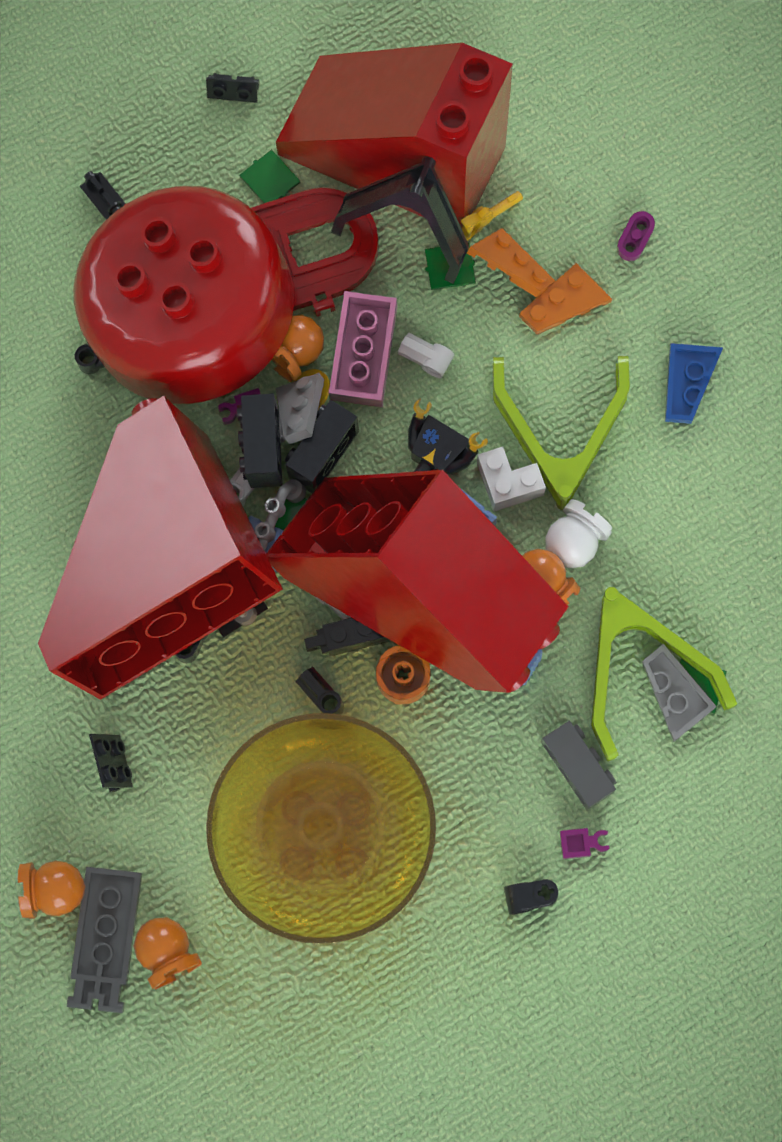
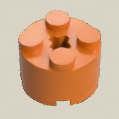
M399 645L388 649L381 655L376 668V680L380 692L389 701L398 705L411 704L418 701L425 695L430 686L431 670L429 662ZM399 671L409 672L408 679H398Z

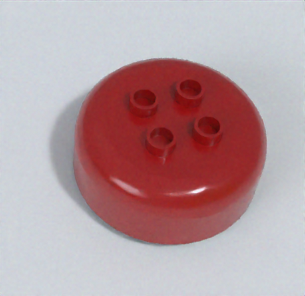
M203 186L163 188L142 195L115 211L96 230L86 245L78 263L74 280V306L81 332L108 372L120 384L135 394L147 399H159L165 396L172 404H193L216 399L240 388L253 379L266 367L281 347L290 327L294 310V285L291 272L270 228L256 212L238 198L220 190Z

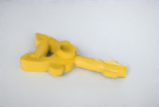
M516 191L490 209L480 206L472 214L461 220L463 225L462 231L466 240L468 241L480 232L493 218L522 201V194Z

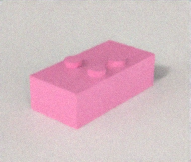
M344 291L329 388L330 400L383 407L397 313V298Z

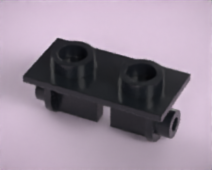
M214 73L206 77L207 98L257 103V90H259L260 81L255 79L254 76H237L235 80L232 79V75Z
M89 171L85 174L84 178L86 180L80 185V188L105 219H108L115 211L126 204L101 172L93 173Z

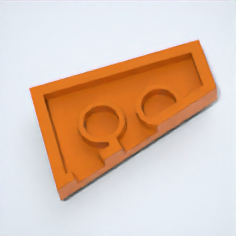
M575 263L519 313V317L536 334H540L565 323L568 319L580 314L584 315L590 312L591 309L607 305L612 302V298Z

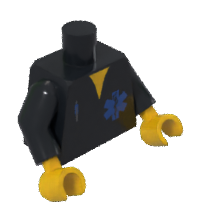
M421 398L418 399L414 404L415 413L408 429V449L411 451V459L418 463L413 472L443 470L446 474L453 475L468 468L478 454V449L488 444V439L486 438L481 444H478L476 437L480 432L472 434L468 439L429 414L425 417L424 415L432 408V404L429 402L426 410H422L419 407Z

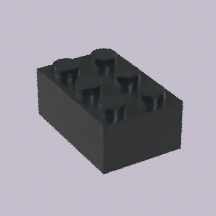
M274 393L241 396V405H237L238 421H240L241 429H243V431H238L239 447L242 448V454H244V457H239L240 472L243 473V479L248 480L250 488L282 486L279 409Z
M332 400L326 406L322 405L317 411V420L315 421L312 437L301 440L297 449L292 448L285 458L289 479L298 480L310 493H313L323 479L330 475L359 433L358 417Z

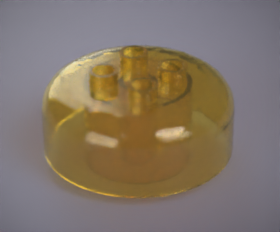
M329 713L294 716L266 727L245 742L228 761L211 795L206 823L207 845L212 867L220 885L234 905L251 921L271 934L294 943L311 946H336L364 939L380 931L398 918L413 902L421 890L432 864L436 839L435 809L422 771L412 756L393 737L368 722L354 717Z

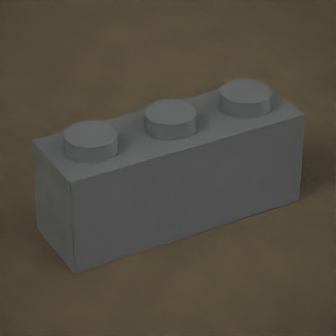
M569 720L543 737L541 744L585 809L588 810L614 793L616 790L614 785L617 782L608 769L604 771L598 763L601 761V758L593 747H587L583 741L585 735L577 724L573 726Z

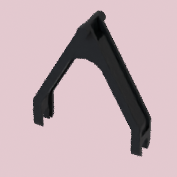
M425 156L422 162L346 194L331 230L332 234L341 237L344 225L348 221L389 205H401L411 208L427 219L450 266L444 280L452 284L456 280L469 248L465 235L434 170L436 161L428 156Z

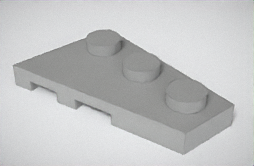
M320 373L305 376L300 380L275 388L283 436L289 444L312 437L324 385V378Z
M664 644L642 661L673 742L717 707Z

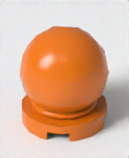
M304 315L292 316L287 335L272 359L277 365L274 370L289 382L297 380L302 375L300 367L308 366L316 361L324 350L322 328L312 318Z
M538 548L527 551L522 555L567 605L570 604L567 598L573 593L574 595L579 594L581 588L573 577L566 578L565 566L562 560L553 552Z
M57 860L45 863L38 870L35 869L32 862L19 865L18 883L23 882L24 896L18 897L22 918L34 919L37 917L39 910L46 915L61 916L72 912L81 903L85 894V883L80 871L67 862Z
M168 917L154 918L143 924L136 934L133 945L138 961L145 969L152 971L148 982L152 989L155 988V990L176 981L175 974L187 970L189 974L202 965L197 953H188L190 943L185 929L178 922Z

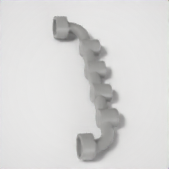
M292 479L287 481L280 487L275 498H269L265 503V510L269 514L265 522H261L255 527V533L259 537L258 539L264 551L268 543L275 539L276 532L274 527L278 518L285 514V500L298 503L306 495L304 485L298 480ZM253 607L235 618V621L244 626L251 625L257 617L256 609Z

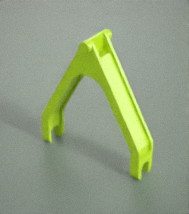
M618 356V363H616V394L583 452L572 458L561 459L552 457L544 452L505 390L504 357H493L494 403L530 462L538 464L544 484L555 500L557 508L563 510L575 495L627 401V394L630 389L628 356Z
M614 587L607 588L602 597L591 720L592 730L607 762L619 756L604 722L611 643L615 637L624 631H645L709 678L724 711L737 705L727 679L717 664L623 596Z

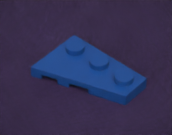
M670 344L665 422L692 423L723 347Z

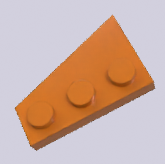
M503 228L473 244L467 251V254L473 258L478 255L487 261V267L495 271L498 268L509 275V281L535 297H538L555 282L547 271Z

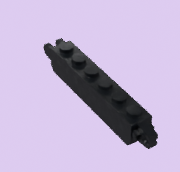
M353 618L324 624L321 629L316 630V636L304 639L307 652L321 649L322 654L329 653V656L391 641Z

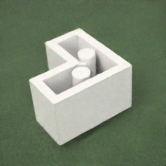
M503 447L478 454L477 465L494 512L544 496L546 487L537 463L511 471Z

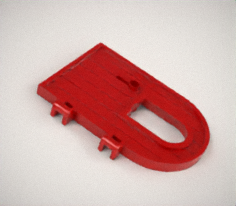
M313 188L251 207L270 228L288 264L294 285L293 311L313 305L317 317L321 316L320 311L329 308L331 312L336 311L333 298L344 295V291L350 292L358 287L368 277L375 265L378 256L379 240L376 224L370 213L345 223L351 227L349 229L354 235L353 243L347 251L298 267L296 259L292 256V248L289 247L290 241L288 236L322 226L325 223L334 222L343 199L348 194L344 191L332 188ZM326 294V299L316 300L315 296Z

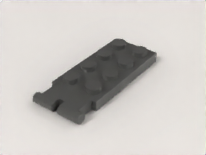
M86 867L84 879L85 894L81 901L70 979H76L74 996H68L67 1007L92 1010L94 999H99L98 1011L123 1014L124 1002L119 1001L122 985L128 984L142 873Z

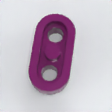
M639 211L631 216L617 245L618 255L622 259L635 261L642 255L655 227V220L651 214ZM637 225H644L646 229L639 230ZM631 246L634 248V251L628 252L625 248Z

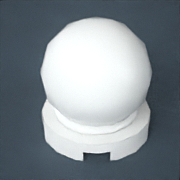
M571 499L563 509L567 516L559 518L553 523L546 535V550L558 556L565 568L585 566L594 558L597 552L598 539L606 541L612 533V526L599 513L596 512L592 516L583 510L585 507L584 503Z

